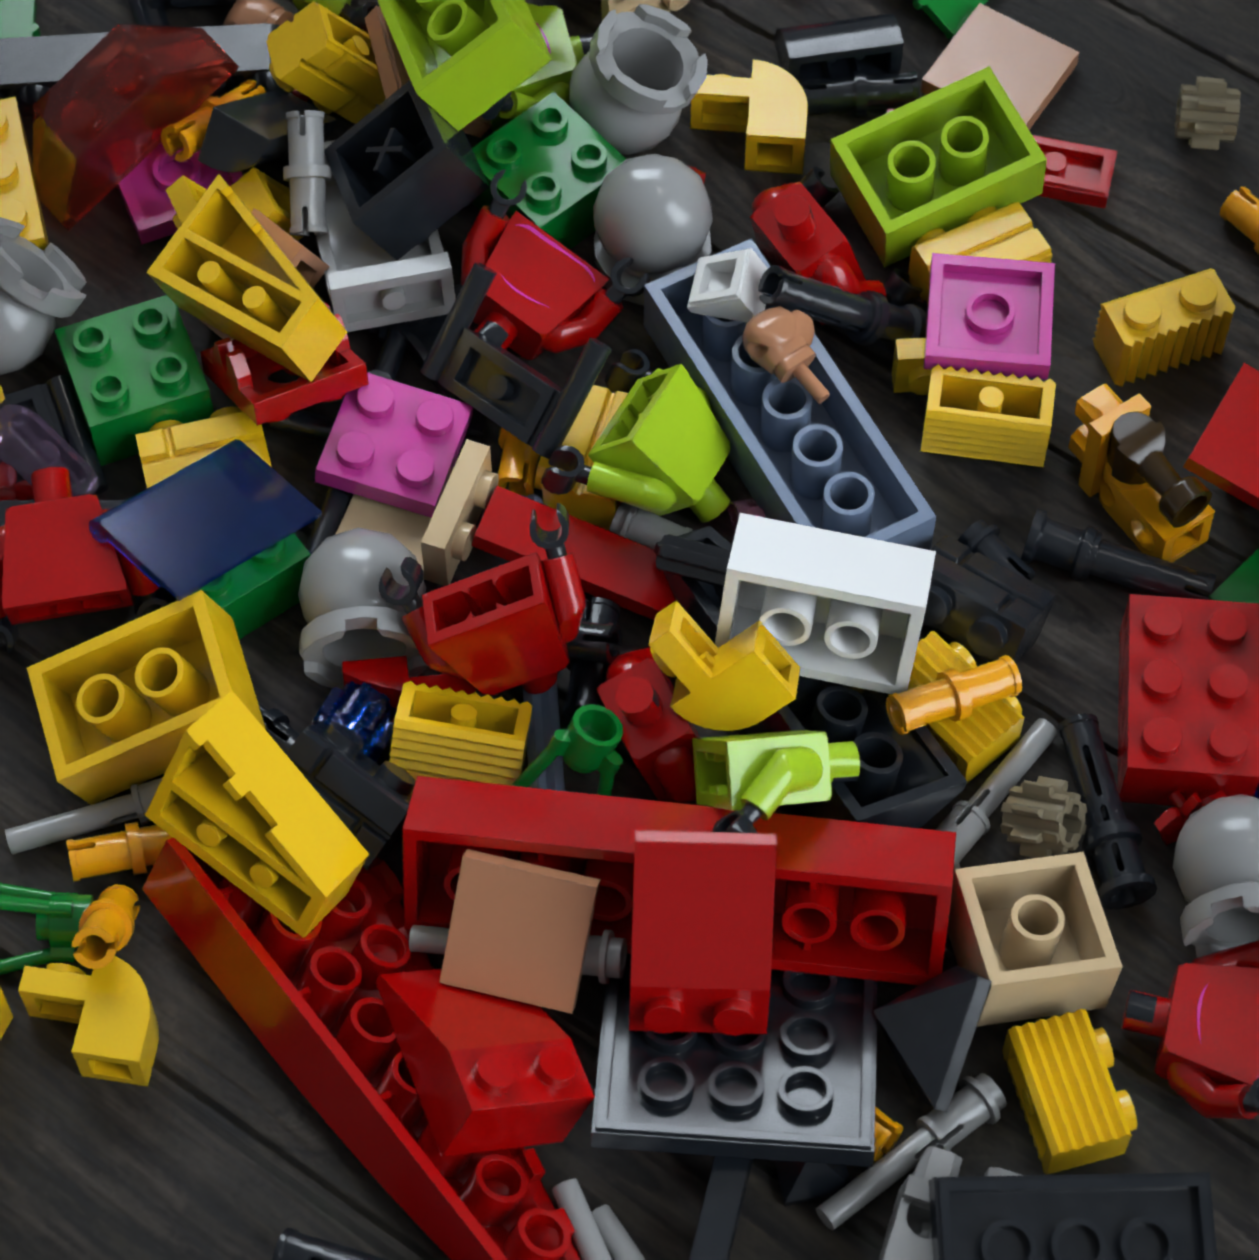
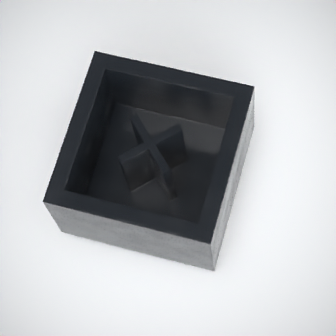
M411 80L406 82L324 149L329 166H331L332 173L352 222L397 261L416 245L423 243L431 233L461 209L468 207L476 197L489 188L463 128L458 132L416 94Z

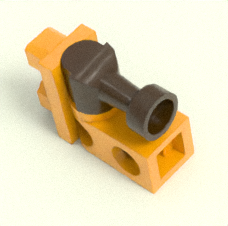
M1102 384L1082 396L1076 402L1074 414L1082 421L1083 425L1078 427L1070 436L1068 448L1082 463L1078 485L1089 497L1099 492V501L1103 508L1142 553L1173 563L1208 540L1215 510L1209 505L1212 492L1195 476L1182 479L1163 454L1165 429L1161 421L1155 423L1149 417L1151 405L1140 393L1123 402L1107 384Z

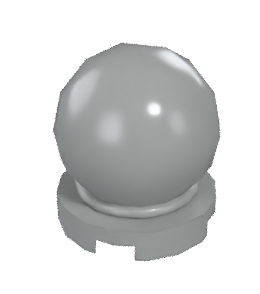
M638 4L634 12H620L616 14L615 10L610 11L593 35L590 42V51L573 70L569 85V106L619 153L630 155L650 150L670 135L679 121L682 109L689 105L705 81L708 62L706 54L699 57L697 49L688 39L692 30L686 23L668 11L647 4Z
M649 154L626 159L605 176L594 203L593 211L596 229L594 235L595 263L600 272L609 278L605 286L609 289L613 285L611 281L613 266L623 258L629 257L634 259L630 267L625 269L621 275L623 286L631 288L636 286L646 273L649 274L650 282L698 262L701 257L712 256L709 230L713 221L711 200L701 176L684 162L673 157ZM644 293L634 297L626 296L623 300L644 306Z
M0 217V375L25 369L43 354L56 327L55 317L72 316L87 296L80 292L87 283L86 279L71 259L51 242L43 251L32 242L19 236L25 228L24 225Z
M364 528L345 531L327 537L304 563L298 597L303 617L308 625L302 629L299 640V653L304 660L305 675L322 686L345 691L342 670L343 661L407 656L409 677H417L426 670L427 664L423 661L401 617L406 615L403 607L386 602L379 592V581L386 568L391 571L397 583L407 586L409 584L403 577L400 566L405 557H411L417 561L416 556L392 534ZM424 579L417 591L422 603V594L426 592Z
M1243 794L1217 798L1189 816L1179 833L1173 861V869L1185 900L1189 903L1185 906L1180 917L1183 943L1185 946L1189 944L1195 945L1197 958L1259 940V799Z

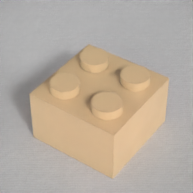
M1084 852L954 870L947 932L959 967L968 969L992 981L977 1027L1061 1015L1066 1012L1074 1013L1079 1009L1089 1011L1106 1008L1123 966Z

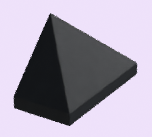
M959 966L950 968L873 1010L912 1095L932 1108L946 1113L949 1109L992 982Z

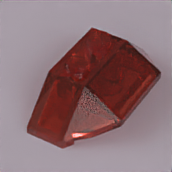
M117 24L33 105V175L38 198L69 231L162 142L161 132L165 127L189 116L239 66L203 28Z

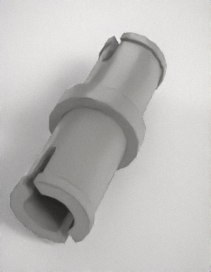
M298 110L286 113L289 166L283 167V180L290 183V235L310 236V232H314L315 236L328 234L325 181L331 180V166L325 165L323 120L325 117L323 111L304 110V115H300Z

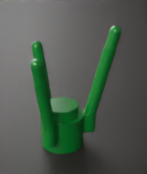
M589 704L580 707L574 713L567 729H559L554 732L547 747L511 786L530 787L558 756H563L564 762L576 772L592 773L598 770L600 772L597 795L611 796L615 775L623 762L622 757L615 751L623 735L622 723L611 710L603 706Z
M0 883V910L36 914L37 941H49L50 944L49 948L1 959L0 975L23 970L25 966L35 967L51 962H75L73 953L78 947H72V941L79 931V920L84 910L94 901L93 894L51 892Z

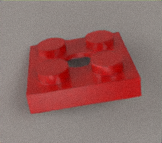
M335 314L334 316L345 328L342 317L339 314ZM347 334L312 382L303 377L288 383L270 381L268 377L282 369L289 375H299L236 339L225 338L214 342V347L200 352L204 373L257 426L266 422L272 423L284 420L291 413L320 402L338 400L345 396L347 392L369 384L366 363L350 349Z

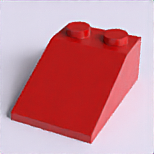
M635 830L629 1030L653 1031L662 1034L673 1032L723 1033L732 1036L767 1034L771 985L777 834Z
M442 969L379 975L375 983L441 1157L564 1141L595 1096L571 1038L540 1006L439 983Z

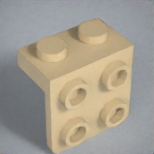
M466 439L432 518L354 494L336 534L355 528L392 534L416 556L418 563L423 569L424 580L443 586L449 585L460 560L466 561L473 546L471 544L476 532V523L482 510H486L496 486H498L499 475L492 472L490 446Z

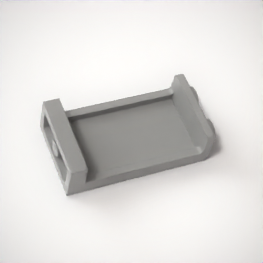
M335 140L324 142V149L331 145ZM324 153L325 165L329 166V163ZM331 170V180L325 181L328 234L317 235L315 238L320 259L330 266L324 271V278L332 313L334 315L339 314L342 317L346 331L353 332L449 314L456 300L449 255L448 252L443 251L438 229L431 233L423 243L416 245L397 261L352 222Z

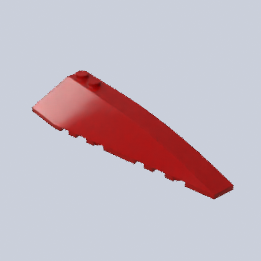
M170 838L166 840L142 888L298 1090L370 1174L451 1260H581L571 1241V1237L576 1231L565 1209L554 1208L541 1182L546 1172L534 1148L525 1150L524 1147L441 1157L375 983L380 974L434 970L426 953L411 952L409 949L410 930L404 929V908L400 902L404 896V891L396 875L385 861L369 870L362 867L347 895L303 938L176 839Z

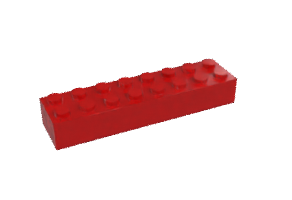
M417 776L403 826L404 929L411 930L413 925L450 927L462 857L467 849L600 879L590 935L602 936L605 929L613 930L615 937L626 938L627 954H631L635 830L713 832V826L718 820L737 810ZM773 813L768 820L759 818L752 824L759 834H777L771 969L921 985L942 973L953 887L956 832Z

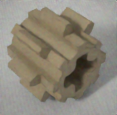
M1196 77L1195 85L1181 84L1176 106L1175 137L1188 139V145L1193 149L1218 151L1219 142L1234 143L1240 114V90L1227 88V82L1220 78Z
M1039 776L1036 782L1024 780L1021 786H1013L1009 790L1010 795L1006 802H1003L1001 808L1003 823L1000 824L1001 832L1008 835V842L1020 845L1019 855L1040 858L1048 857L1052 854L1062 855L1067 853L1068 850L1075 851L1078 848V841L1082 834L1085 835L1087 827L1085 825L1087 806L1086 803L1080 801V794L1067 791L1068 781Z

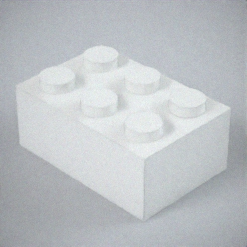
M740 513L726 571L715 645L719 648L760 620L799 665V676L887 694L906 691L926 611L936 551Z

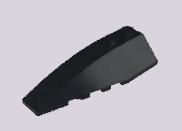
M711 526L678 536L729 550L732 549V544ZM656 542L654 550L656 556L658 553L660 542ZM664 572L675 599L715 644L724 588ZM799 676L795 700L758 724L744 728L746 734L791 730L822 731L826 733L828 743L853 741L856 744L860 758L858 780L831 783L832 794L830 800L793 804L801 816L921 828L964 790L967 780L926 726L911 730L904 735L896 732L887 714L886 698L890 695L887 693Z

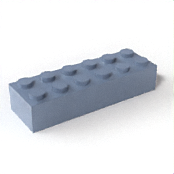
M752 238L714 254L752 248L766 267H771ZM698 262L644 285V327L669 367L682 364L695 385L707 393L713 414L730 441V453L727 458L765 518L926 550L931 549L936 515L815 333L810 347L816 353V356L808 368L830 392V396L820 404L816 402L796 377L782 383L775 374H770L751 359L744 349L742 340L747 322L695 314L688 310L687 304ZM766 305L765 309H768V308H771V307H774V306Z

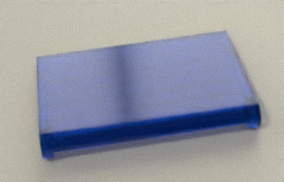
M234 439L90 520L89 529L95 540L100 543L110 542L155 585L164 587L180 601L321 517L322 511L239 439Z

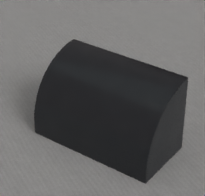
M892 13L776 29L774 42L780 67L794 76L799 83L801 78L823 79L851 76V71L864 70L866 75L901 73L904 42L897 19Z
M282 88L215 106L212 110L198 160L219 171L237 172L287 157L289 152L286 113L298 110L300 115H304V110H321ZM324 112L323 132L325 141L332 133L337 119Z

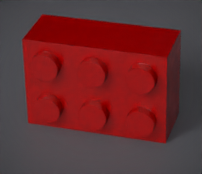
M1130 594L1119 631L1117 789L1121 802L1174 806L1169 796L1177 790L1181 791L1186 800L1195 792H1197L1201 800L1219 791H1223L1226 797L1241 794L1253 797L1259 783V603Z

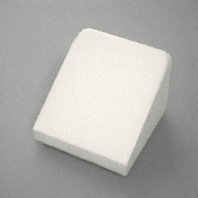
M752 248L699 258L687 304L688 310L695 314L748 323L752 317L765 310L766 304H763L759 299V296L763 293L758 292V286L762 275L768 268Z

